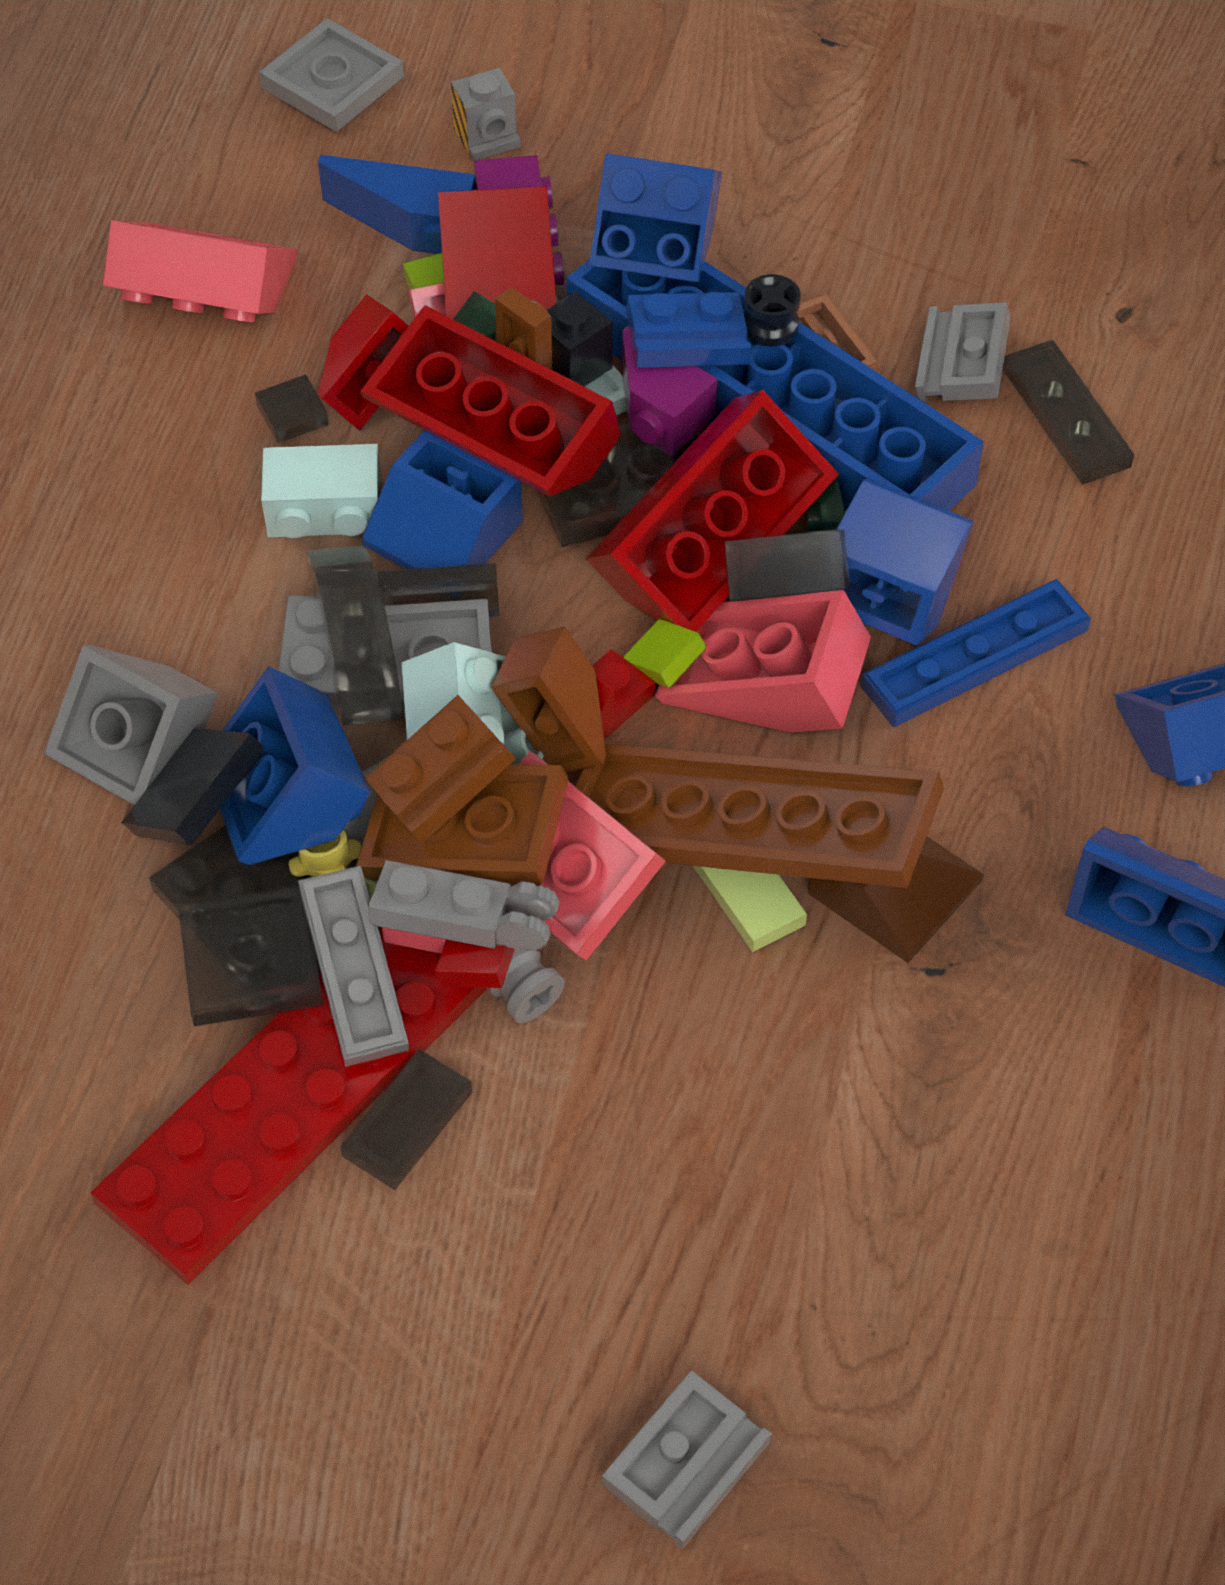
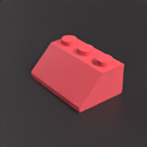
M111 220L103 286L121 289L120 299L152 304L153 296L157 295L172 298L171 308L204 313V306L206 304L223 307L224 318L255 322L256 314L275 312L296 262L298 248L151 222Z

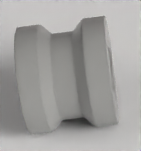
M522 948L521 950L515 949L503 987L486 989L493 996L503 997L507 1001V1012L516 1022L527 1023L546 1012L556 1002L565 986V979L554 968H545L541 964V953L538 950L527 951V949Z

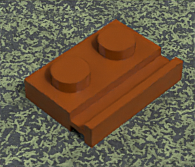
M457 695L364 779L406 826L407 830L423 844L511 765L516 758L464 700Z

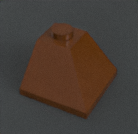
M926 836L908 888L810 878L808 894L909 963L982 882L984 874Z

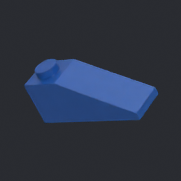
M321 154L318 160L323 201L410 250L417 252L442 253L438 192L476 190L475 174Z

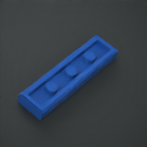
M1055 579L863 673L861 687L894 728L1087 632L1091 618L1063 585Z

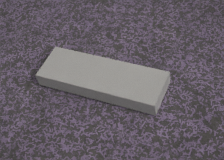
M361 866L299 880V890L345 1067L409 1051V1043L378 927L369 922L368 906L370 898Z

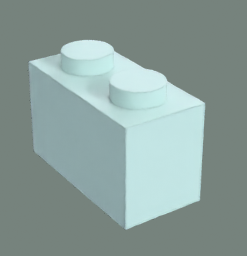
M378 444L263 448L261 502L267 537L356 536L365 533L382 491Z

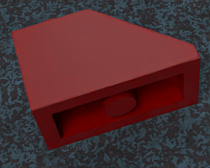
M367 294L331 337L317 395L359 431L379 408L378 405L363 398L360 391L409 326L393 311Z

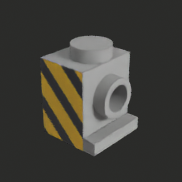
M500 68L451 82L454 130L473 162L474 160H481L521 148V140L517 134L515 93Z

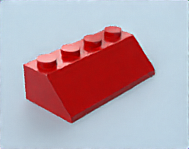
M426 305L423 306L360 391L362 397L549 497L590 480L621 437L615 409L611 400Z
M764 390L736 397L590 553L586 560L625 601L656 621L660 618L696 632L839 474Z

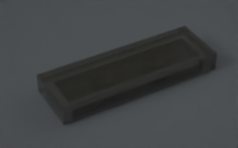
M1054 340L1004 357L1003 371L1082 485L1132 467L1134 453Z

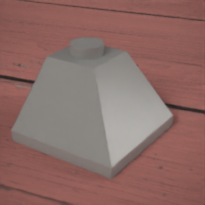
M90 644L83 645L44 754L135 805L194 728L205 729L218 692L170 666Z

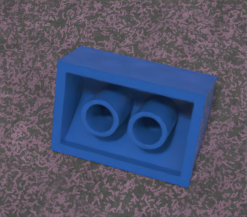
M1225 663L1114 694L1116 705L1153 773L1176 781L1178 786H1193L1210 781L1213 778L1212 772L1225 768Z
M268 666L222 730L250 733L265 747L262 755L220 808L238 861L247 865L336 840L347 823L360 815L365 806L367 796L370 794V790L328 694Z
M1103 827L1091 836L1082 850L1065 916L1225 987V879L1207 872L1202 866L1193 861L1180 860L1152 848L1140 838L1130 834H1120L1107 827Z

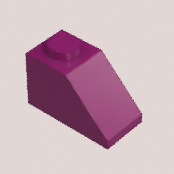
M628 325L622 331V376L629 429L634 431L642 441L654 444L671 456H674L715 418L717 378L697 366L637 368L636 352L633 350Z

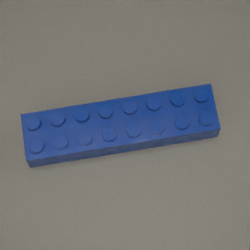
M590 259L566 277V297L576 291L613 322V355L622 360V331L628 326L626 314L628 295L739 292L743 313L746 310L744 305L746 287L704 261L699 282L589 265ZM800 322L796 336L790 342L781 346H761L752 342L747 337V342L751 344L749 365L697 366L717 378L715 418L711 420L712 422L734 398L764 390L838 472L839 475L821 495L844 511H847L862 481L866 478L949 511L977 484L983 440Z

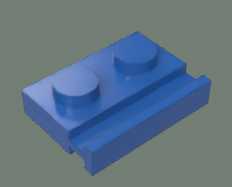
M739 292L628 295L626 314L633 350L636 352L637 368L749 365L751 344L747 342V326Z

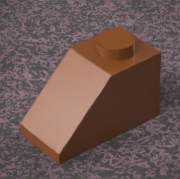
M565 626L515 638L491 685V689L520 729L524 731L535 750L543 753L542 759L548 765H562L565 772L602 765L606 757L594 668Z

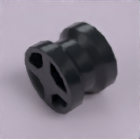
M768 274L753 279L747 285L744 295V305L746 308L744 317L747 326V337L752 342L761 346L775 347L790 342L796 336L799 326L797 312L799 311L801 292L796 283L782 275Z

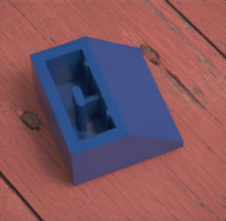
M605 153L589 265L699 282L714 228L722 172L707 168Z
M424 430L392 464L363 535V546L446 592L457 596L523 522L521 481Z
M866 478L862 481L826 549L813 593L844 590L864 624L918 645L940 623L974 520Z

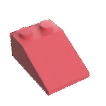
M844 590L723 602L696 631L700 634L706 649L670 688L659 685L655 695L661 704L788 733L843 729L871 635Z

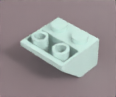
M453 642L401 662L407 740L452 699L459 695L513 754L516 760L512 764H519L530 750L541 759L544 756L541 751L537 752L524 731L520 729L491 689V685L506 656Z

